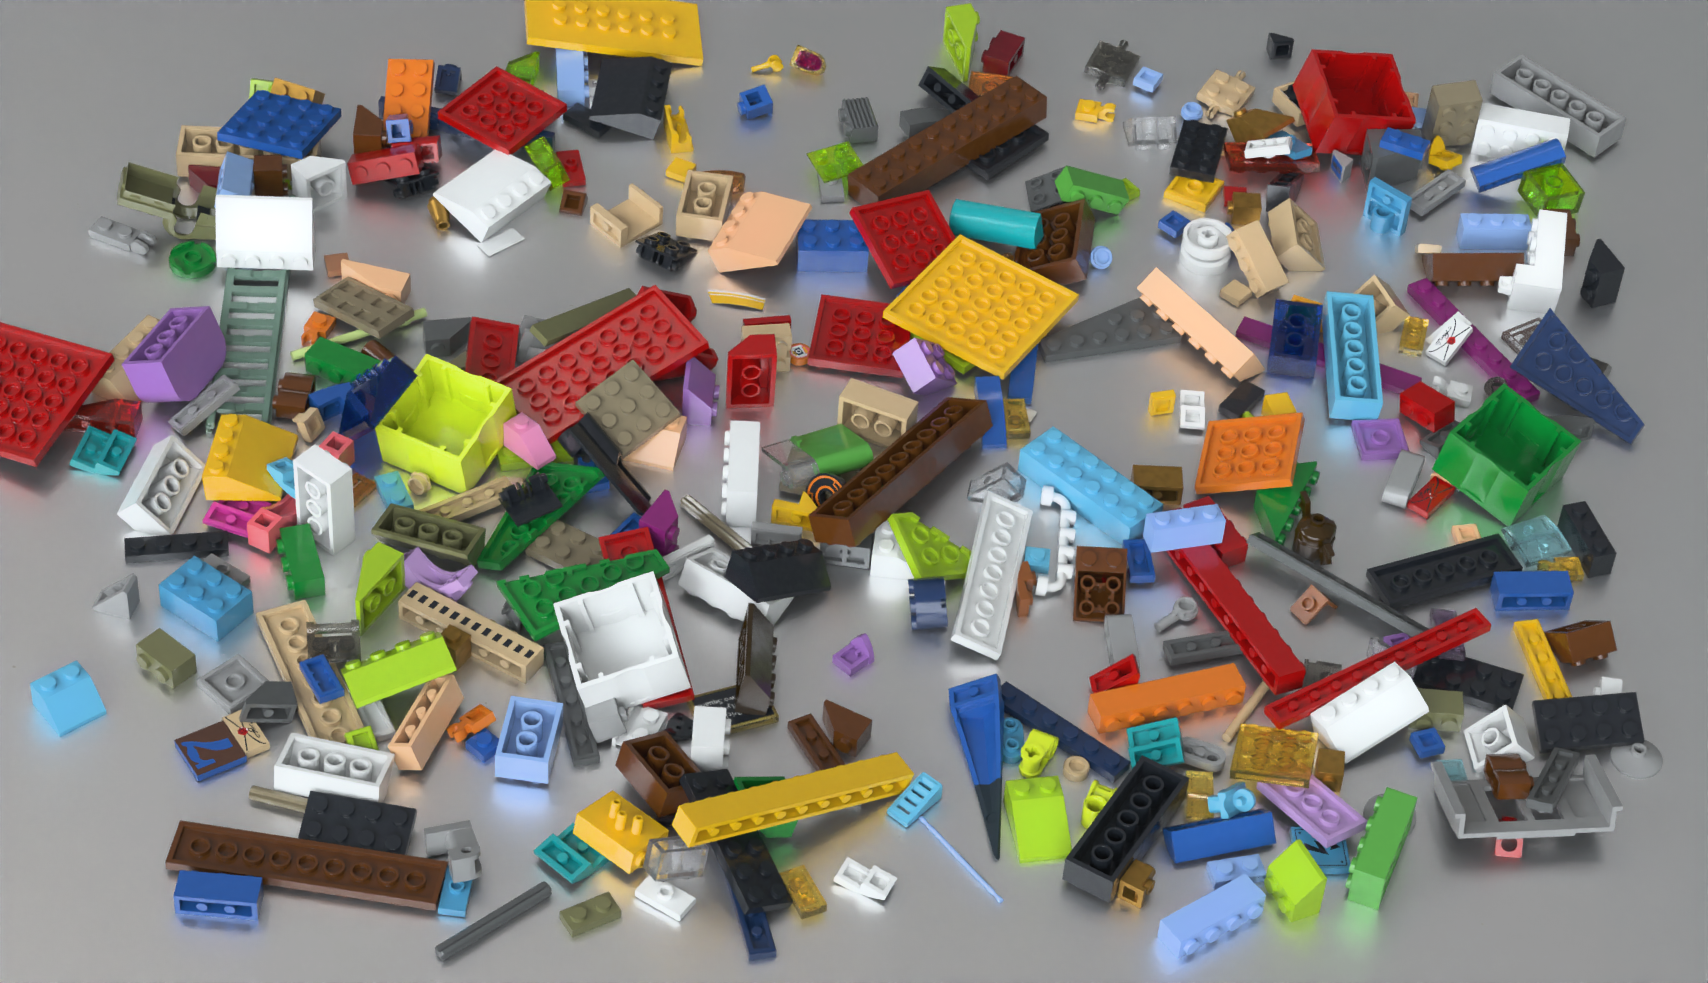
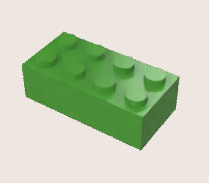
M1388 787L1383 797L1378 795L1373 809L1375 812L1368 819L1365 828L1366 834L1364 837H1361L1357 848L1358 854L1356 857H1353L1348 872L1350 873L1345 888L1349 889L1347 900L1376 910L1379 909L1410 831L1418 797Z

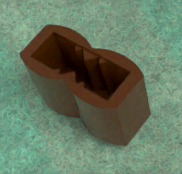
M286 372L284 378L279 379L278 395H274L272 401V409L276 410V417L293 419L298 413L304 414L309 409L308 394L316 391L315 375Z
M1486 754L1484 774L1487 782L1491 784L1494 797L1497 800L1527 799L1534 786L1533 777L1529 776L1526 763L1522 761L1520 755Z

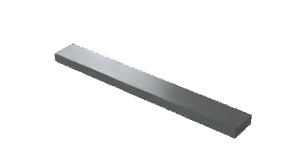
M1257 532L1249 536L1246 543L1407 635L1414 637L1429 630V628L1264 534Z

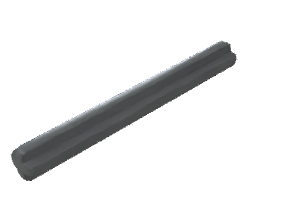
M545 881L539 883L435 947L436 955L441 960H446L551 896V887Z

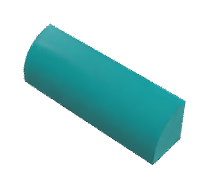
M959 199L955 200L951 209L949 227L955 236L962 235L966 238L1029 249H1036L1044 236L1041 213Z

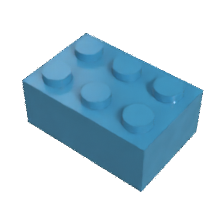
M195 555L159 584L161 606L217 642L254 613L251 590Z

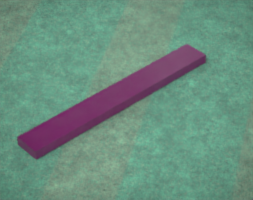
M1245 316L1236 330L1235 337L1325 368L1323 343ZM1380 363L1381 385L1383 389L1400 394L1407 388L1422 381L1421 377Z

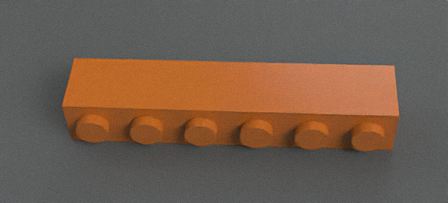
M1235 663L1090 694L1087 712L1098 734L1114 732L1124 728L1242 703L1246 684Z

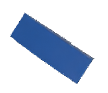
M975 377V399L987 400L993 427L980 438L982 449L1007 448L1000 377Z
M384 379L361 380L330 386L308 394L309 408H318L323 422L339 414L348 419L388 400L387 382Z

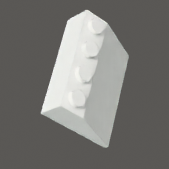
M495 149L435 191L433 196L482 243L542 200L550 187L551 181L535 166L511 154L507 155Z
M216 195L217 267L313 270L316 252L313 198Z

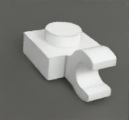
M1435 376L1431 388L1455 401V405L1468 408L1474 386L1453 380L1450 381V384H1447L1445 379Z

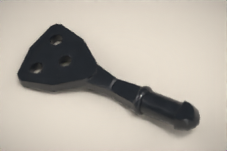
M678 712L669 719L667 727L663 731H667L674 740L692 738L693 720Z

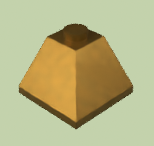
M1245 107L1234 111V116L1226 120L1236 145L1247 143V141L1265 139L1295 122L1294 117L1256 108L1246 110Z

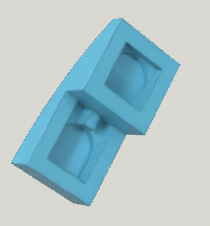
M285 457L267 464V470L285 492L296 499L293 461Z

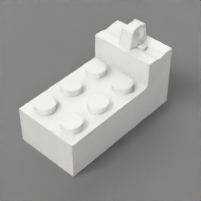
M1539 209L1537 218L1532 219L1531 231H1529L1527 237V245H1530L1526 253L1525 264L1528 265L1516 263L1512 277L1500 276L1498 293L1506 294L1509 297L1507 309L1546 314L1549 308H1551L1555 312L1562 290L1567 213Z

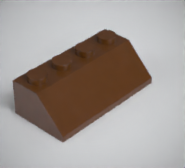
M1431 253L1422 255V263L1426 278L1430 282H1435V286H1449V282H1457V286H1471V282H1480V286H1494V282H1499L1500 276H1513L1516 263L1524 264V253Z

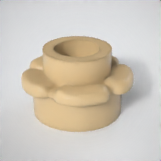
M415 471L411 473V478L407 482L409 489L416 495H422L424 492L427 493L431 489L429 476L423 472L418 473Z

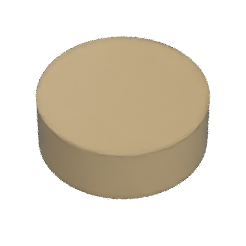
M1071 756L1064 761L1063 775L1068 780L1081 782L1089 775L1090 765L1085 758Z

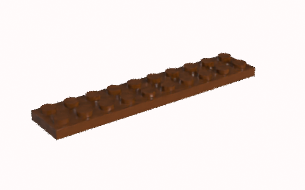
M180 820L165 865L166 869L175 871L195 870L207 873L263 877V884L436 911L448 868V861Z

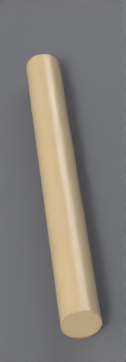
M1264 680L1223 733L1222 739L1225 742H1230L1270 689Z

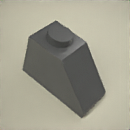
M471 317L423 321L425 355L447 357L456 352L468 341Z
M264 682L245 700L239 717L240 722L291 723L298 706L292 682Z

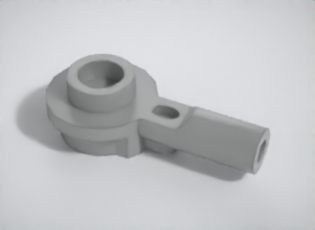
M1191 597L1179 598L1174 603L1173 611L1154 624L1155 629L1161 632L1179 619L1184 621L1194 619L1198 614V605Z

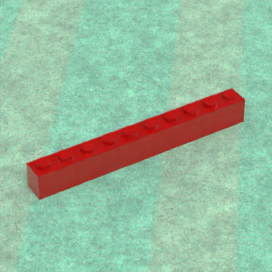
M1211 545L1167 550L1168 555L1225 630H1228L1230 637L1240 646L1242 653L1273 694L1276 696L1302 688L1304 676L1306 675L1304 664L1298 660L1291 647L1281 638L1278 630L1267 620L1265 613L1261 612L1254 603L1253 598L1247 594L1241 582L1229 570L1228 565L1217 555L1215 548L1211 547Z

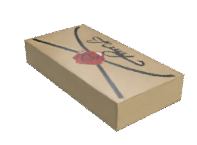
M242 710L222 717V721L225 722L247 758L270 749L269 741L256 722H240L239 717Z

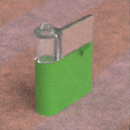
M843 424L834 425L801 436L795 435L791 439L761 447L765 455L782 467V472H780L781 482L789 489L807 485L810 479L817 474L832 472L835 475H840L866 467L874 460L870 445Z

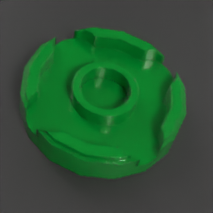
M195 241L183 242L175 246L170 252L169 267L173 273L180 277L200 278L212 272L216 266V252L213 247L204 242H201V244H195Z

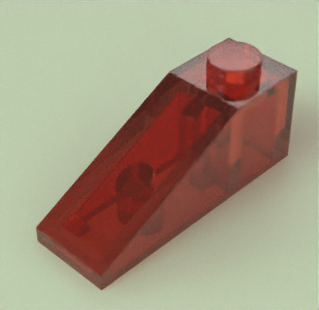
M116 398L82 405L63 431L85 433L90 425L109 434H112L113 430L116 429L136 438L143 420L141 401Z

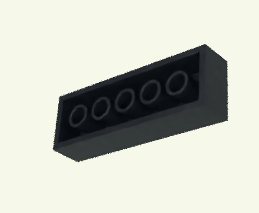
M1142 755L1066 857L1062 879L1110 903L1118 892L1120 879L1135 859L1141 861L1163 828H1165L1186 799L1189 778Z

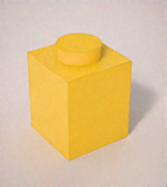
M1287 392L1264 395L1261 411L1263 416L1297 413Z

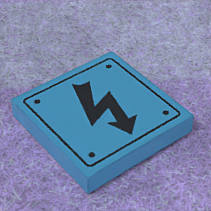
M1290 827L1291 844L1300 839L1324 874L1350 873L1348 872L1350 859L1346 839L1325 848L1302 827Z

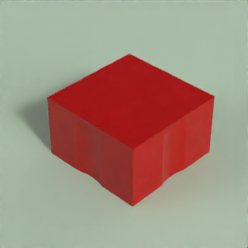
M1312 49L1292 85L1315 153L1332 154L1335 149L1343 154L1362 155L1367 129H1387V127L1392 129H1412L1416 123L1410 101L1403 90L1401 76L1393 54L1347 53L1343 51Z

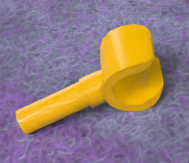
M771 55L767 62L753 66L751 70L756 72L771 67L774 72H779L784 66L779 56Z

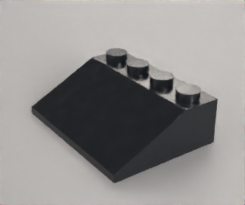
M655 57L602 59L589 119L654 140L662 118L673 63Z

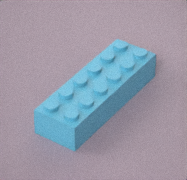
M1327 291L1321 308L1329 418L1346 420L1378 419L1383 406L1373 295Z
M1054 426L1020 449L1018 471L1042 488L1043 485L1054 487V492L1062 494L1067 498L1072 510L1076 511L1121 545L1123 540L1142 539L1146 514L1162 512L1163 503Z

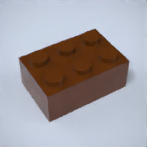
M667 731L623 741L615 764L658 817L674 814L677 812L679 805L690 803L679 780L683 774L701 772Z

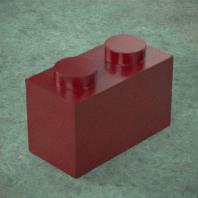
M1000 30L996 38H992L988 50H984L982 54L983 72L1007 80L1023 56L1025 38Z

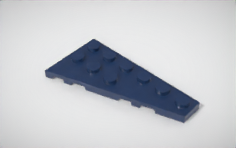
M1549 308L1510 368L1588 418H1593L1597 424L1632 445L1645 424L1552 309Z

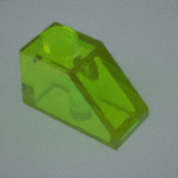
M535 51L509 61L505 71L534 86L540 70V52Z

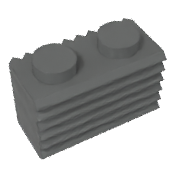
M861 97L860 99L842 100V108L838 109L839 121L843 122L844 136H848L850 144L877 141L878 124L869 99Z

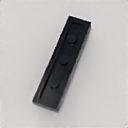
M227 531L124 538L126 564L191 559L194 555L198 558H206L211 553L217 557L229 556Z

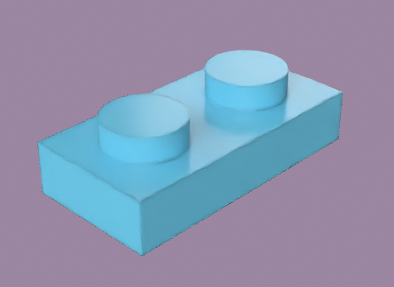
M398 471L374 476V484L386 509L390 503L414 509L413 501Z

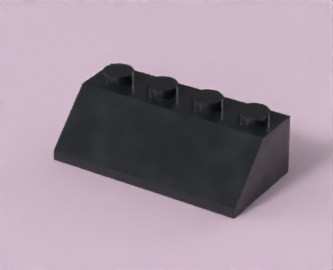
M803 538L796 541H783L777 544H764L758 547H745L744 549L733 550L724 578L756 603L825 592L831 589L822 551L814 546L812 541Z

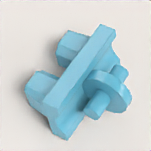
M1237 782L1226 789L1220 790L1218 795L1209 796L1207 800L1210 813H1221V819H1229L1240 812H1247L1254 808L1256 798L1251 790L1245 788V782Z

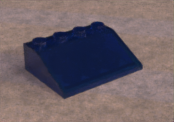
M396 355L389 360L384 358L379 364L376 363L370 369L367 368L362 374H357L350 382L352 388L346 395L338 434L356 440L373 431L418 375Z

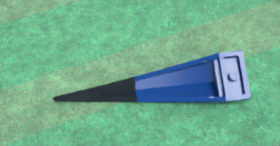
M996 673L949 688L948 690L950 710L974 782L995 858L999 860L1004 701L1002 699L1001 679Z

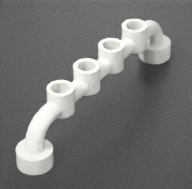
M1043 485L1040 505L1051 506V503L1055 502L1061 506L1058 534L1059 546L1057 551L1058 562L1056 568L1057 578L1054 582H1048V576L1037 575L1034 595L1045 596L1046 592L1061 590L1065 586L1066 580H1071L1073 565L1068 564V561L1072 562L1074 547L1069 546V543L1073 544L1076 529L1070 528V525L1074 526L1077 512L1071 510L1070 502L1065 496L1054 492V487Z

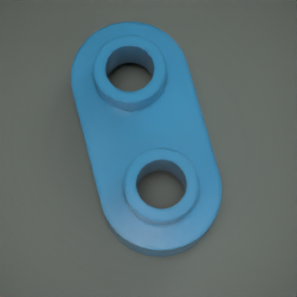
M1006 717L1004 718L1003 762L1015 764L1023 759L1020 754L1021 748L1024 745L1023 725L1016 718Z

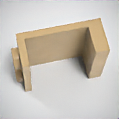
M631 183L629 185V199L607 211L598 203L590 206V224L621 248L662 225L663 206L647 195L642 189Z

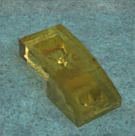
M1186 771L1185 776L1189 778L1186 793V819L1206 820L1214 818V813L1209 812L1207 800L1209 796L1214 795L1213 772Z

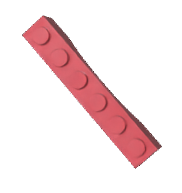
M332 431L319 445L320 448L329 451L332 456L341 462L347 463L349 466L355 462L354 440ZM287 494L281 501L268 507H261L247 522L248 544L270 554L276 547V539H280L279 528L297 525L296 499Z

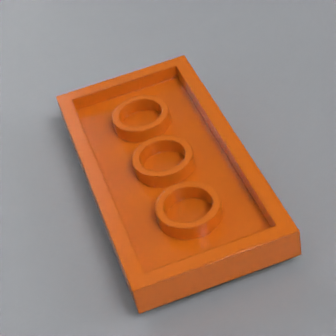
M388 59L383 130H386L385 120L389 115L408 114L409 120L413 122V134H411V137L429 136L435 68L434 60ZM388 138L387 144H384V147L391 148L392 143H388Z

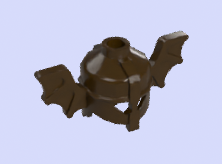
M1301 491L1299 507L1302 511V518L1295 529L1292 551L1311 562L1320 559V566L1332 564L1331 558L1335 556L1333 543L1337 526L1333 520L1322 514H1311V501L1306 491Z

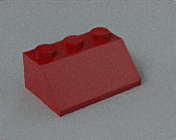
M775 334L749 335L728 352L726 409L774 407L777 367Z

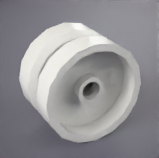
M1209 218L1195 219L1189 222L1183 230L1180 249V262L1183 267L1189 272L1201 276H1213L1224 272L1229 266L1231 249L1226 238L1232 232L1230 227L1221 221Z

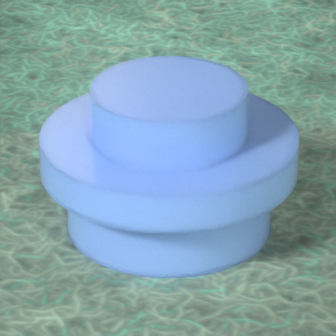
M1187 102L1181 109V116L1185 120L1198 121L1203 117L1202 107L1196 102Z
M1097 246L1090 252V263L1093 267L1105 269L1111 264L1112 253L1107 247Z

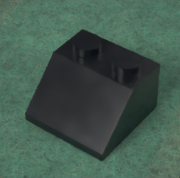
M1602 239L1596 240L1580 291L1582 298L1592 309L1616 302L1625 267Z

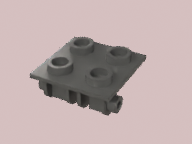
M1065 167L1025 181L1031 212L1039 211L1055 204L1069 203L1061 201L1055 184L1056 178Z

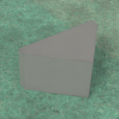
M133 573L104 588L92 609L130 620L140 602L137 576Z

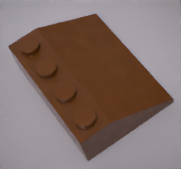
M1081 199L1035 211V213H1041L1044 236L1036 249L1016 246L1014 262L1057 284L1066 285L1086 280L1095 225V217L1086 200Z

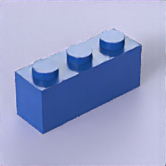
M1568 571L1494 572L1490 585L1495 611L1569 610L1574 594Z
M180 870L173 895L175 913L258 921L264 897L263 877Z

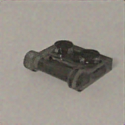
M359 619L346 623L314 624V622H306L308 659L324 654L329 663L349 662L355 659H360L361 661ZM352 633V635L315 637L316 634Z

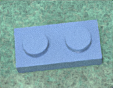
M1259 854L1209 861L1206 866L1214 889L1222 887L1243 874H1246L1254 883L1264 882L1266 878V871Z

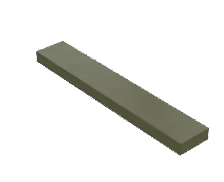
M630 288L533 324L529 331L545 347L587 326L632 299L636 294Z

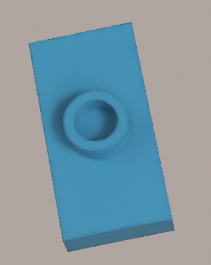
M1283 130L1277 131L1265 138L1292 137L1291 153L1285 155L1293 160L1312 155V147Z
M449 865L438 905V914L466 917L474 879L453 883L449 873Z

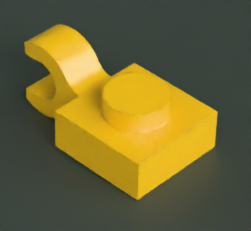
M1080 99L1075 112V119L1097 123L1098 119L1113 122L1115 118L1113 113L1116 105L1107 103L1101 106L1102 102Z

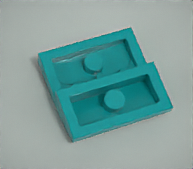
M89 425L69 465L87 472L102 475H119L137 438L116 429L113 430L112 434H109Z
M1177 717L1126 729L1132 769L1142 755L1166 767L1185 763L1180 722Z
M572 823L558 836L550 835L533 850L535 855L572 884L592 875L610 861L573 834L575 823Z

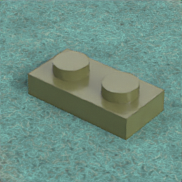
M608 891L560 911L559 918L573 938L621 918V909Z

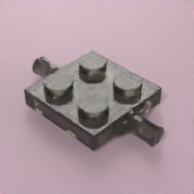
M1121 40L1118 47L1099 41L1084 69L1085 73L1099 79L1095 84L1097 89L1100 87V90H1103L1106 83L1116 84L1125 88L1141 57L1126 51V48L1129 46L1127 41L1124 43V40Z

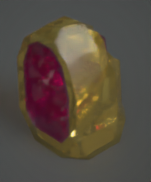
M797 45L789 64L811 75L823 74L827 67L825 58L821 54L801 45Z

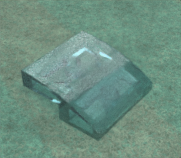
M1546 515L1513 524L1501 530L1511 550L1519 552L1526 568L1568 555L1572 551L1563 534Z

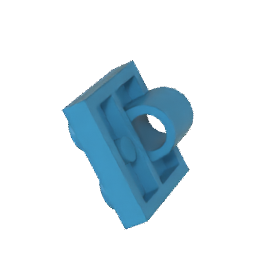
M1374 177L1369 182L1363 216L1371 220L1370 228L1373 232L1385 234L1391 231L1400 237L1406 230L1412 198Z

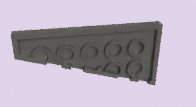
M1137 298L1044 337L1039 342L1038 348L1045 363L1178 344L1181 342V335L1172 328L1174 323L1168 319L1165 322L1156 313L1158 309L1153 304L1148 307L1140 298Z

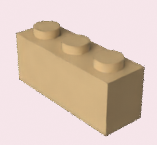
M1259 220L1242 226L1226 236L1229 247L1234 252L1239 262V267L1244 272L1249 282V287L1257 299L1289 283Z

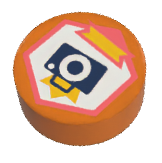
M803 343L792 344L791 350H789L791 356L790 363L797 366L808 364L810 347Z

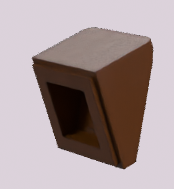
M564 189L559 212L582 216L588 201L587 194Z

